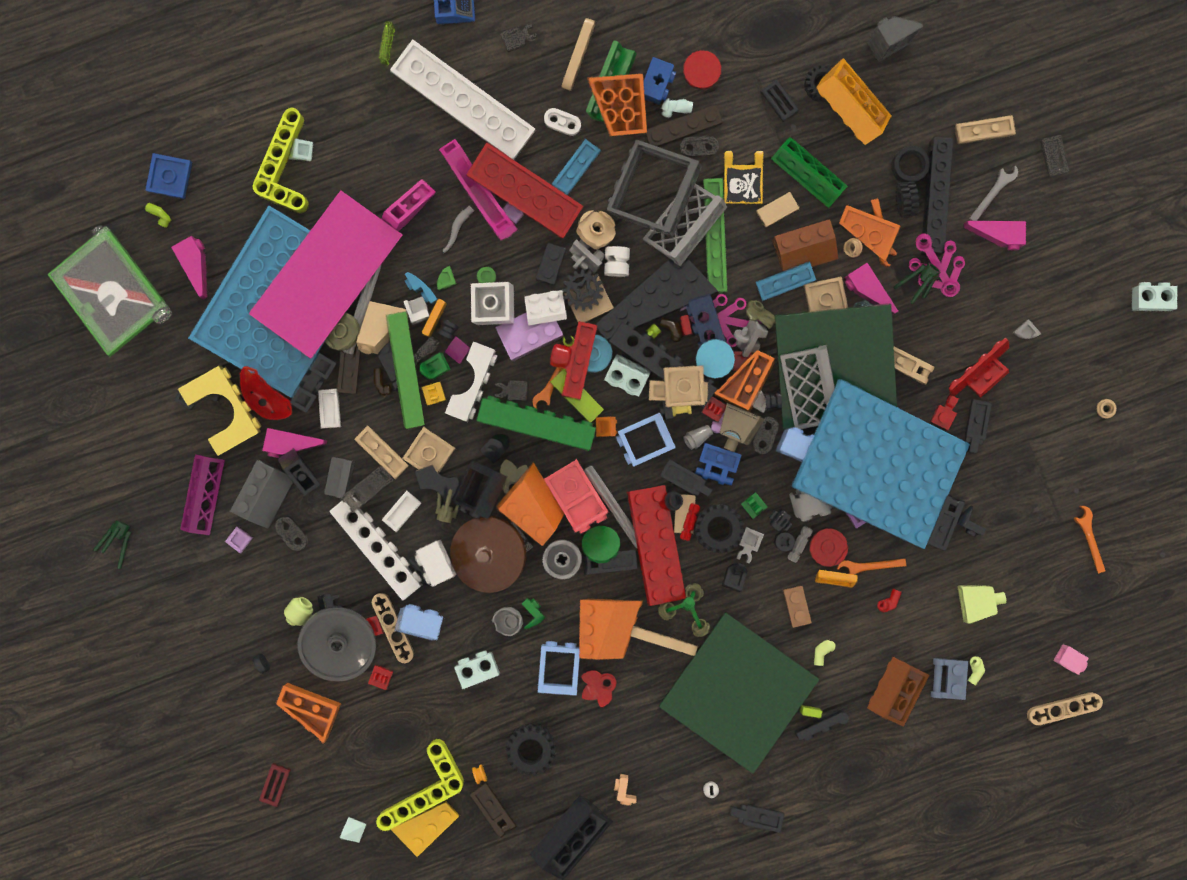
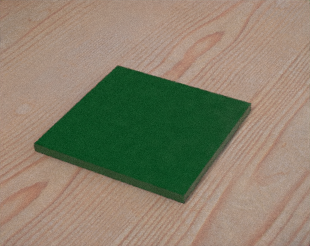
M890 303L774 315L783 429H790L795 426L780 355L819 348L822 345H827L835 387L838 380H843L897 407L892 307ZM816 353L809 354L804 359L812 367L817 361ZM794 358L785 359L786 366L792 370L799 363ZM801 363L796 372L805 378L811 369ZM814 371L808 377V380L815 385L821 379L820 375ZM793 375L790 379V384L798 388L803 380ZM805 382L800 391L809 396L814 387ZM816 390L811 398L821 403L824 399V394ZM797 393L793 400L795 404L801 407L806 398ZM808 401L803 409L813 414L818 406ZM820 408L815 417L821 420L825 410ZM801 411L797 417L798 424L807 423L810 417Z
M724 612L696 652V655L693 656L664 697L659 707L754 774L820 679Z

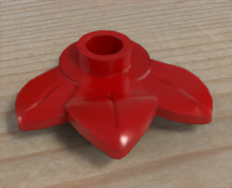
M596 670L584 673L581 678L587 685L583 690L582 698L585 700L597 699L600 707L609 704L612 699V691L616 687L615 677L609 673L601 674ZM608 679L611 683L609 686H605L603 681Z

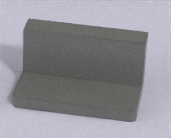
M336 457L331 458L325 495L342 499L348 496L355 461Z

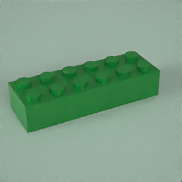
M488 396L487 399H482L477 421L480 423L588 451L591 450L596 431L591 422L582 420L581 424L576 423L572 417L563 415L562 419L557 418L556 413L544 411V414L538 413L537 408L525 406V409L519 408L518 403L507 401L506 404L500 403L499 398Z

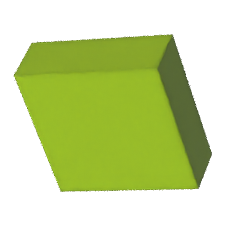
M805 705L800 707L802 715L821 718L822 716L820 708Z

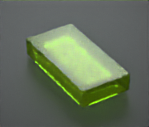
M385 22L379 53L380 62L386 65L389 64L395 31L393 22Z

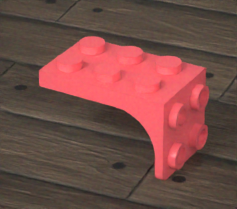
M577 459L544 479L575 532L579 531L581 534L591 528L590 523L596 521L598 524L607 518L608 510Z

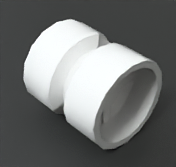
M618 246L605 247V259L608 262L605 263L604 275L613 277L629 276V264L626 261L629 260L630 248Z

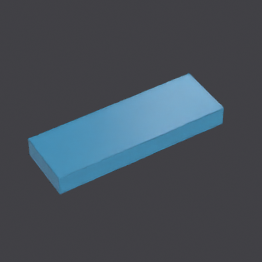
M585 139L551 185L568 196L601 150Z
M806 262L755 283L761 300L764 301L816 281L811 263Z

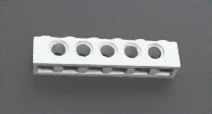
M347 496L329 512L402 601L423 585L420 582L422 578L416 571L412 572L408 566L410 564L403 556L400 558L396 553L398 551L396 546L391 541L389 543L384 538L386 535L380 527L376 528L372 524L374 520L367 512L363 513L359 508L361 507L359 501L355 497ZM351 512H355L358 515V520L355 523L349 520ZM363 527H367L370 530V535L367 538L361 535ZM375 542L382 544L381 552L374 551L373 544ZM388 556L392 557L395 561L393 567H388L385 563V559ZM400 571L405 572L407 575L405 582H401L397 578Z

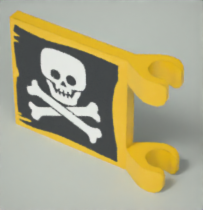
M757 151L754 154L755 165H732L733 152H725V204H762V151Z

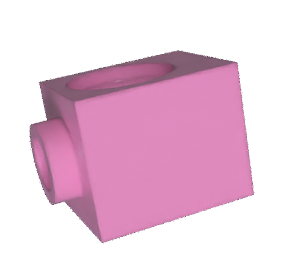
M1063 644L1053 661L1079 675L1080 672L1086 669L1089 658Z

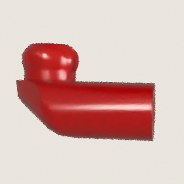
M892 589L890 598L878 602L877 608L879 611L888 612L895 609L902 592Z

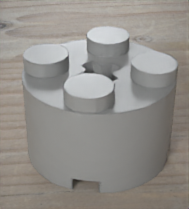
M796 490L795 495L792 492L789 494L795 517L801 518V521L810 520L813 515L820 514V516L828 515L831 513L830 509L833 508V506L799 490Z
M568 540L552 542L543 554L545 570L551 576L558 579L572 577L581 566V552L573 542ZM560 554H563L564 557L567 556L568 559L565 560V564L557 561Z

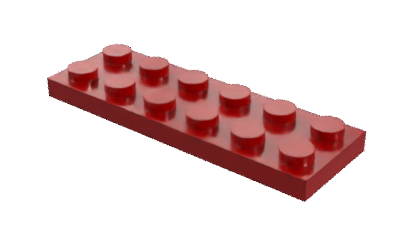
M489 143L485 144L466 174L467 177L562 239L583 208V205Z
M665 485L627 492L648 606L686 599L671 514L665 505V496L667 495Z

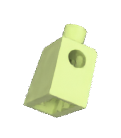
M958 586L963 621L965 623H973L996 615L998 612L996 605L1006 603L1005 593H994L992 586Z

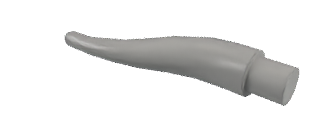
M470 206L462 210L455 218L450 240L443 249L444 253L454 244L461 225L474 212Z

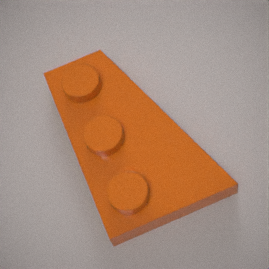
M846 205L839 224L885 262L901 227Z

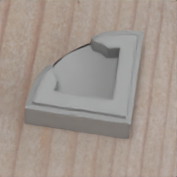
M1029 319L1013 332L1016 336L1023 339L1035 338L1041 334Z

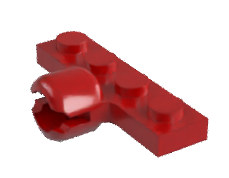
M579 321L572 346L560 344L553 346L550 365L562 368L567 373L562 392L563 397L581 400L597 325Z

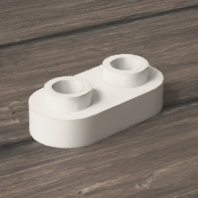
M549 109L544 115L547 127L566 135L574 136L581 129V122L578 117L559 109ZM556 117L557 121L551 122L550 119ZM574 124L575 128L569 129L568 125Z

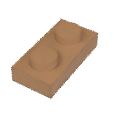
M803 586L784 589L783 592L792 627L810 624L811 619Z

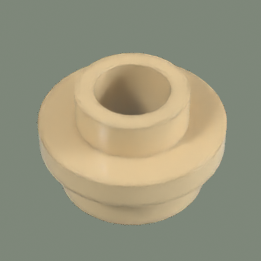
M857 238L849 239L844 244V252L849 257H858L862 252L861 241Z
M1104 399L1097 404L1096 410L1100 417L1111 418L1116 413V405L1112 400ZM1105 405L1109 408L1108 412L1103 410Z

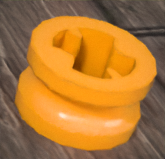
M479 765V768H472L477 784H480L481 781H487L482 765Z

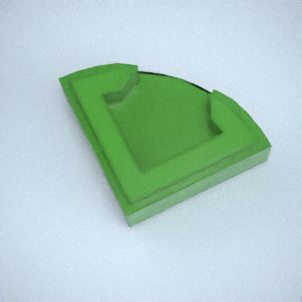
M450 266L444 268L438 277V291L456 285Z

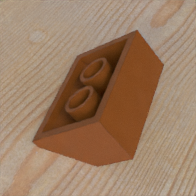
M830 219L777 235L772 239L782 272L806 262H810L811 266L814 267L838 259L836 237Z
M892 657L882 679L878 683L874 695L870 698L867 709L904 727L929 675Z

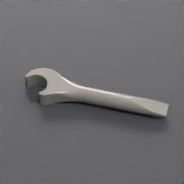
M1016 166L1013 167L1012 174L1005 173L1004 168L999 171L994 187L971 215L970 219L972 221H977L999 191L1006 184L1016 179L1018 175Z

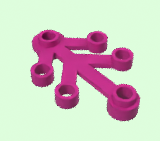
M920 234L916 238V247L920 251H925L931 263L941 272L939 277L942 281L935 280L932 287L941 289V292L947 297L955 296L960 291V284L957 280L961 269L965 266L964 258L957 256L953 259L954 268L950 278L946 273L952 254L956 251L955 242L947 241L944 244L945 252L940 262L931 247V237L928 234ZM927 239V242L922 243L920 240ZM949 245L954 246L953 249H947ZM913 258L909 262V268L912 271H916L924 263H921L918 258ZM962 261V264L957 265L956 262ZM913 263H918V264H919V265L916 266V267H913V266H912ZM919 275V277H918V283H919V285L921 286L924 282L921 281V278H920V275ZM953 285V288H947V286Z
M717 295L716 299L713 300L715 308L717 306H724L727 303L726 295ZM723 296L725 302L719 303L718 298ZM737 298L733 304L717 314L726 342L730 347H735L737 344L736 342L734 344L728 342L730 338L735 337L726 324L746 327L749 322L748 320L729 317L730 314L738 309L742 310L746 307V301L743 298ZM739 300L744 302L742 307L737 306ZM702 312V317L698 319L706 321L709 315L706 312ZM691 316V317H690L691 321H692L693 323H695V322H694V319H693V316ZM712 330L706 331L708 339H710L711 334H715Z

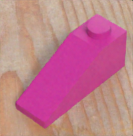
M421 179L387 208L381 219L395 230L400 231L431 199L436 191Z
M967 221L964 223L965 229L1000 247H1008V250H1019L1020 247L1026 245V221Z
M190 236L171 248L198 296L206 299V256L203 252L205 247L200 239Z
M868 263L845 277L847 280L845 284L850 291L853 290L855 294L873 305L890 303L892 315L898 312Z
M267 428L262 451L268 452L267 456L279 458V454L285 455L293 448L299 452L326 445L327 440Z

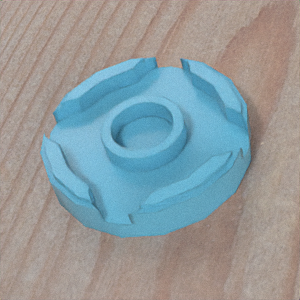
M595 335L587 372L593 373L604 370L612 359L611 346L600 335Z
M718 339L703 343L696 355L697 366H703V374L711 378H720L728 374L733 368L735 361L734 352L730 345Z

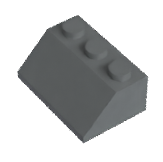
M892 17L889 20L884 18L877 23L878 26L870 35L871 38L867 44L878 62L911 44L923 26L921 23L898 17Z
M257 460L230 512L269 529L293 481L284 471L263 460Z

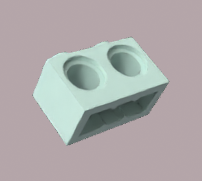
M1141 282L1139 286L1132 288V311H1172L1177 309V286H1170V283H1158V286H1151L1150 282ZM1143 292L1148 295L1147 301L1142 298ZM1162 292L1167 295L1166 301L1161 298Z
M617 354L604 380L611 386L620 387L628 394L639 397L651 370ZM615 370L620 371L622 375L616 374ZM632 379H637L640 383H634Z
M485 650L475 654L476 658L469 660L467 657L457 661L458 665L454 668L462 689L500 674L492 652L487 653ZM481 661H489L491 668L488 670L482 669ZM463 668H471L473 675L466 677L463 674Z

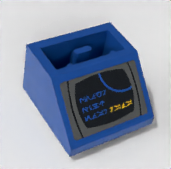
M434 0L437 24L475 22L474 0Z

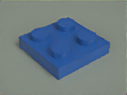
M153 153L145 191L185 199L192 161Z

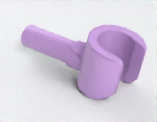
M724 413L721 416L719 423L715 421L712 422V432H720Z

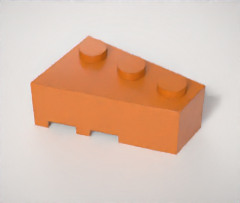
M757 350L714 393L715 396L750 412L775 364V358Z
M290 683L283 686L276 703L292 718L304 725L308 731L316 735L323 743L329 737L341 706L339 702Z

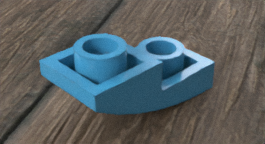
M405 273L407 279L404 281L410 290L414 289L416 293L423 289L421 295L425 302L430 301L432 305L436 304L438 299L429 287L413 274Z

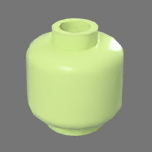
M304 597L293 598L284 610L286 621L292 626L304 625L313 613L312 603Z

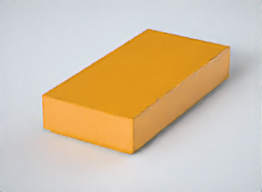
M437 300L423 328L422 334L431 337L447 305L445 301Z
M819 570L816 574L815 582L852 588L857 582V575Z

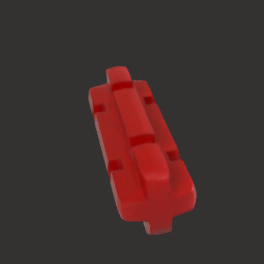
M691 503L689 506V513H687L683 525L684 530L680 535V538L689 541L691 538V531H693L697 519L696 515L700 510V506Z

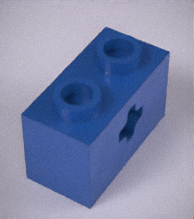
M655 57L652 58L643 81L645 100L658 105L661 104L662 100H666L669 90L666 88L669 82H673L676 74L673 71V64ZM658 78L661 79L659 85H656L655 82Z

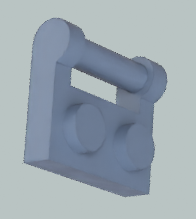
M933 658V664L935 665L934 682L930 697L965 700L968 661ZM942 665H947L945 692L941 691Z

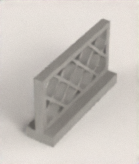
M696 183L694 189L697 190V196L690 197L688 202L698 200V208L688 210L687 202L682 216L686 215V223H681L677 226V229L687 227V233L683 236H678L676 229L675 237L665 239L664 234L661 233L662 240L654 242L651 238L659 232L650 229L643 238L646 243L672 259L679 266L682 265L727 208L723 198L713 195ZM710 198L712 200L709 205L701 207V199ZM674 200L660 216L656 224L663 226V222L667 219ZM699 212L697 220H689V214ZM675 242L676 246L670 253L666 250L665 244Z
M827 345L780 355L794 426L798 429L819 425L821 420L815 417L820 408L826 409L835 389ZM816 353L817 361L812 367L804 359L807 355ZM794 358L799 363L792 370L786 366L785 359ZM801 363L811 369L805 378L796 372ZM813 371L819 374L821 378L817 385L808 380ZM793 375L803 380L798 388L790 384V379ZM805 382L814 387L809 396L800 391ZM816 390L824 394V399L821 403L811 398ZM797 393L806 398L801 407L795 404L793 400ZM808 401L818 406L813 414L803 409ZM801 411L810 417L807 423L798 424L797 417Z

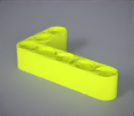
M288 108L283 113L254 180L253 190L263 199L296 213H304L309 206L307 199L300 193L277 184L289 158L293 141L297 139L304 122L303 116L297 109ZM292 115H298L295 122H289ZM285 132H290V137L287 140H282V135ZM281 149L283 151L282 155L275 157V152ZM275 167V172L272 175H267L268 168ZM267 184V190L261 193L259 191L260 186ZM282 191L285 192V197L282 200H277V194ZM297 199H302L303 201L300 207H294Z
M435 739L427 748L428 756L441 780L383 810L377 818L379 829L383 831L390 830L461 791L464 785L463 776L444 741ZM439 745L442 752L439 754L434 753L432 746ZM441 763H449L451 769L448 771L443 770ZM456 779L459 781L460 786L454 788L450 785V781ZM438 788L442 791L443 795L436 797L433 794V790ZM423 798L425 805L419 806L416 803V799ZM399 808H407L408 814L402 815L399 812ZM388 816L391 819V823L385 824L382 821V817Z

